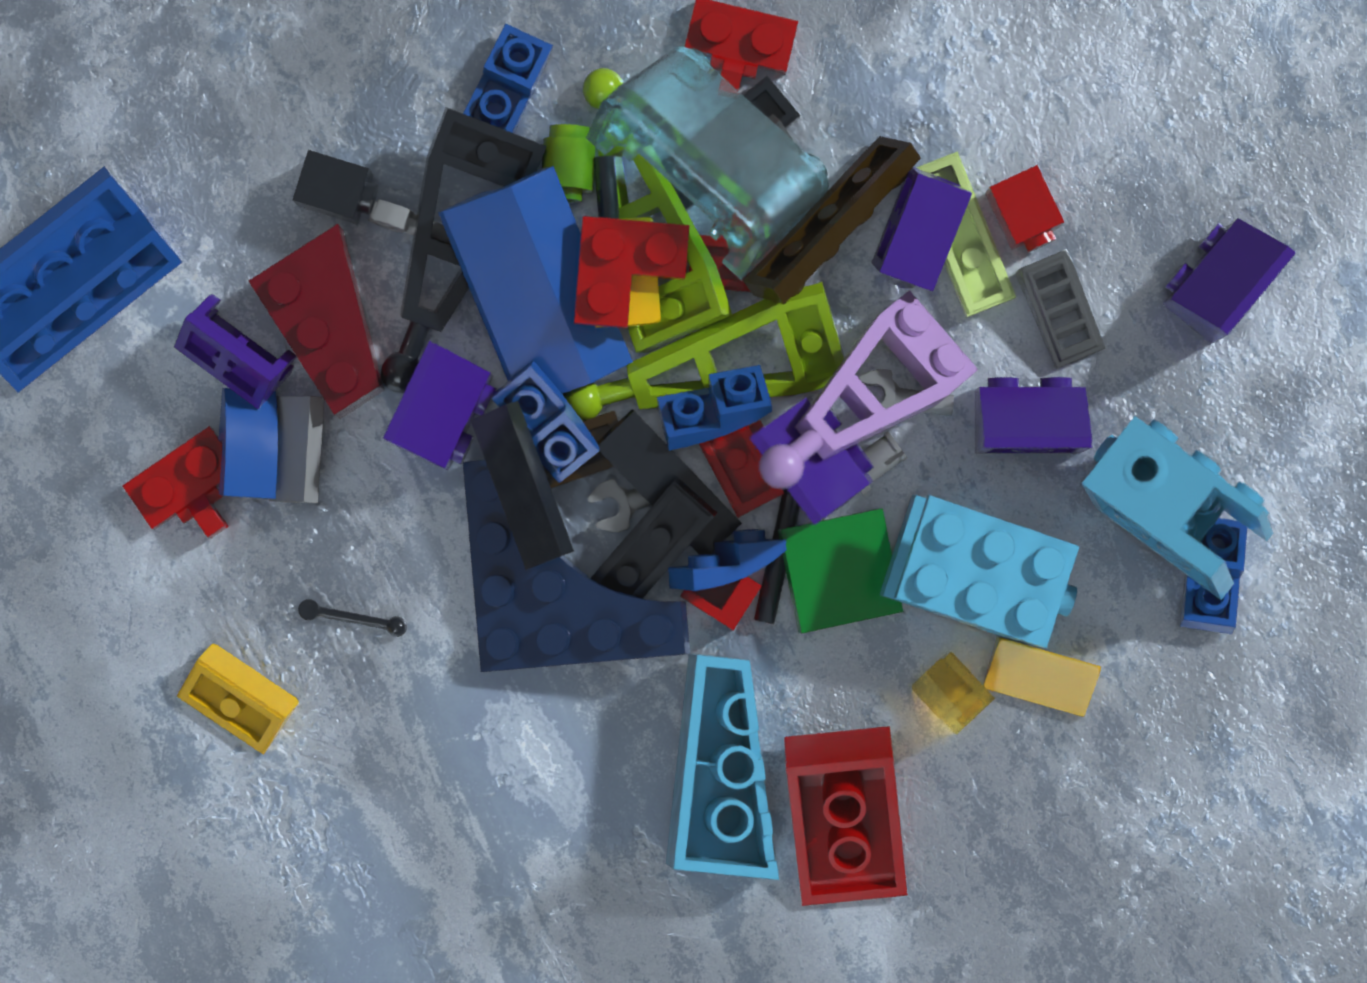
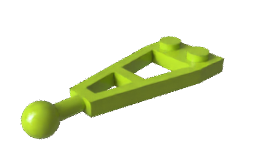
M599 68L590 72L585 78L583 96L590 106L600 111L609 140L597 145L599 156H615L619 219L650 217L661 211L667 223L690 225L687 261L693 271L686 273L685 280L673 279L658 286L661 313L659 323L628 327L636 353H647L733 314L717 266L642 130L627 129L619 104L624 95V83L621 77L611 69ZM630 153L651 192L631 203L628 200L622 156Z
M820 282L804 287L798 295L791 297L785 304L766 299L761 300L727 318L634 360L627 365V378L598 386L595 383H591L565 392L562 395L582 421L596 417L605 405L634 397L636 398L639 410L658 408L657 397L709 388L708 374L718 373L711 354L712 349L775 320L778 322L792 371L763 374L770 397L798 395L824 388L845 357L823 283ZM693 358L695 359L701 380L650 385L648 379Z

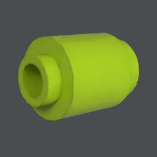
M573 124L550 125L549 137L543 139V144L547 147L542 157V169L553 166L568 203L582 202V194L593 192L596 141L591 140L590 127Z

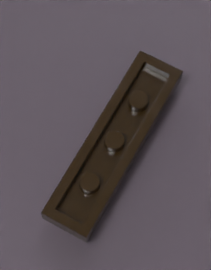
M879 136L743 280L753 296L785 304L791 297L798 295L803 290L805 282L824 262H827L837 254L842 242L857 226L862 225L872 216L874 208L886 195L905 181L907 173L921 159L912 143Z

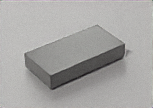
M276 396L278 417L276 499H269V501L318 503L324 398L315 396Z

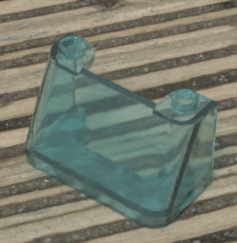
M677 46L621 84L601 102L586 136V139L604 155L615 146L625 148L622 155L629 162L640 154L714 221L708 234L715 240L723 235L729 247V254L723 259L722 263L741 280L788 234L804 215L827 193L829 188L828 172L823 162L799 147L713 69L707 57L695 48L689 49L684 46Z

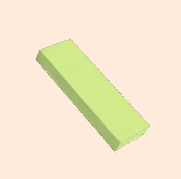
M958 151L917 167L920 170L957 183L961 188L972 192L944 263L965 317L968 318L1015 299L1016 295Z

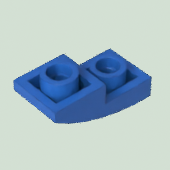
M505 23L483 67L482 77L463 113L515 133L542 75L553 45Z
M534 360L494 392L491 399L498 407L516 401L519 402L540 461L558 483H561L599 452L600 447L583 421Z
M756 365L708 374L709 388L657 397L658 413L668 450L689 447L727 435L771 413L772 403L761 366Z
M222 388L218 437L219 441H223L219 495L276 499L278 462L276 392L257 409L230 388Z
M1219 518L1200 541V544L1225 561L1234 582L1233 586L1220 600L1185 574L1180 627L1231 635L1234 632L1237 620L1240 577L1244 572L1247 527L1239 521Z
M765 529L733 531L734 540L714 542L715 554L688 556V566L668 567L669 588L696 591L726 585L743 579L761 570L786 551V540L766 538Z

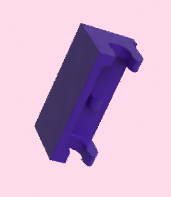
M913 167L907 173V178L901 186L871 263L880 273L933 292L972 192L961 188L957 183Z
M210 294L184 319L174 348L255 408L259 409L291 375L294 369L292 363L297 356L290 350H287L277 359L217 315L218 310L215 307L220 303L221 299L214 294Z

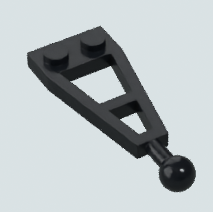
M445 107L426 158L400 316L409 320L410 323L399 352L389 355L381 367L382 381L391 391L396 393L405 392L419 363L418 358L430 328L442 332L469 289L460 268L434 311L419 305L427 255L460 266L452 245L431 237L443 165L451 166L505 187L538 170L547 147L544 144Z

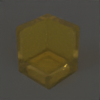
M947 651L911 686L912 691L955 735L995 699L951 651Z

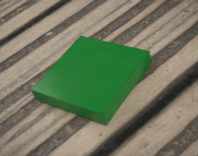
M883 508L821 520L816 525L807 523L778 529L779 539L786 540V551L782 554L798 633L802 634L903 612L901 602L879 595L892 557Z

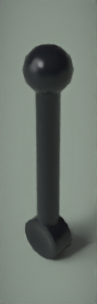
M312 599L302 601L298 607L299 615L305 620L322 617L384 629L394 637L402 636L407 630L406 621L399 616H394L388 620L320 607Z

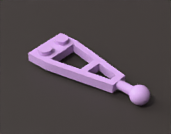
M909 290L878 315L864 330L795 428L802 436L790 446L775 445L763 454L760 461V472L763 479L775 488L793 486L803 474V462L815 452L825 460L938 405L973 375L978 368ZM880 339L925 389L887 409L882 406L855 375ZM840 396L861 421L835 434L823 418Z

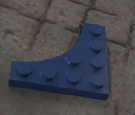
M486 461L463 462L481 672L690 654L686 601L649 600L616 592L588 578V575L573 565L565 556L526 570Z

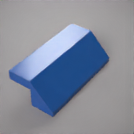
M105 166L0 248V375L18 393L182 263L180 257Z
M553 166L536 171L500 189L478 193L438 212L508 381L534 360L561 394L591 384L633 362L619 328H595V326L574 324L581 233Z

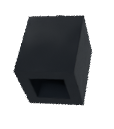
M308 150L292 200L299 207L358 225L362 213L370 215L376 200L378 185L371 183L374 175L369 168Z

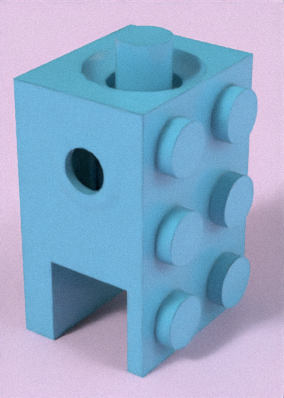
M1134 416L1118 438L1110 435L1103 441L1094 455V461L1097 464L1082 482V485L1096 509L1222 600L1234 582L1225 561L1200 544V541L1224 511L1262 539L1268 541L1273 535V531L1267 517L1269 512L1262 506L1265 500L1241 481L1235 487L1227 483L1219 475L1222 469L1200 451L1195 450L1192 456L1184 452L1176 444L1179 438L1160 422L1153 419L1147 425Z
M912 495L879 595L1027 645L1047 648L1057 615L1067 617L1071 613L1076 601L1077 587L1068 584L1080 546L928 495L927 498Z

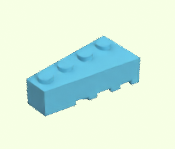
M688 654L665 863L674 870L779 880L777 861L774 856L771 814L768 811L764 781L766 780L764 761L761 758L758 736L759 725L749 660Z

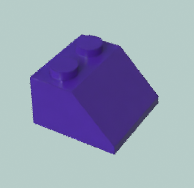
M1239 218L1230 223L1227 228L1218 223L1198 246L1205 252L1193 268L1184 263L1166 284L1165 287L1172 294L1163 305L1210 344H1213L1233 330L1296 252L1288 245Z
M429 341L383 439L449 471L453 461L461 465L474 440V436L467 433L471 425L470 420L474 418L475 414L481 416L487 413L493 401L491 398L494 392L497 391V388L490 385L493 375L491 372Z
M995 377L987 378V387H979L975 390V454H1080L1092 448V432L1086 387H1072V378H1040V387H1019V378Z
M811 396L804 398L749 437L762 455L775 445L790 446L802 436L795 427L814 400ZM830 408L823 420L836 434L838 433L836 429L842 425V422L834 410ZM858 444L825 460L815 452L803 462V474L799 481L787 489L811 522L816 525L873 482L867 472L872 470L874 465Z

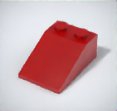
M890 726L784 737L786 773L802 906L907 896Z

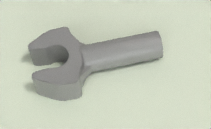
M378 199V201L374 202L368 221L394 232L414 235L417 215L413 214L414 212L408 208ZM434 221L431 237L451 244L443 224Z
M887 369L872 370L859 377L864 385H876L883 390L884 400L881 404L885 409L921 392L919 390L900 388L892 378V371ZM948 395L938 405L923 412L952 416L954 395Z
M614 479L600 483L587 499L589 503L600 502L606 498H612L618 502L620 509L616 516L596 523L598 529L614 533L628 530L630 528L629 521L634 512L651 506L636 489L627 490L617 485Z

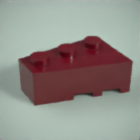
M339 224L331 227L249 280L250 285L335 416L341 419L385 391L369 327L367 326L358 283L352 267L345 232Z

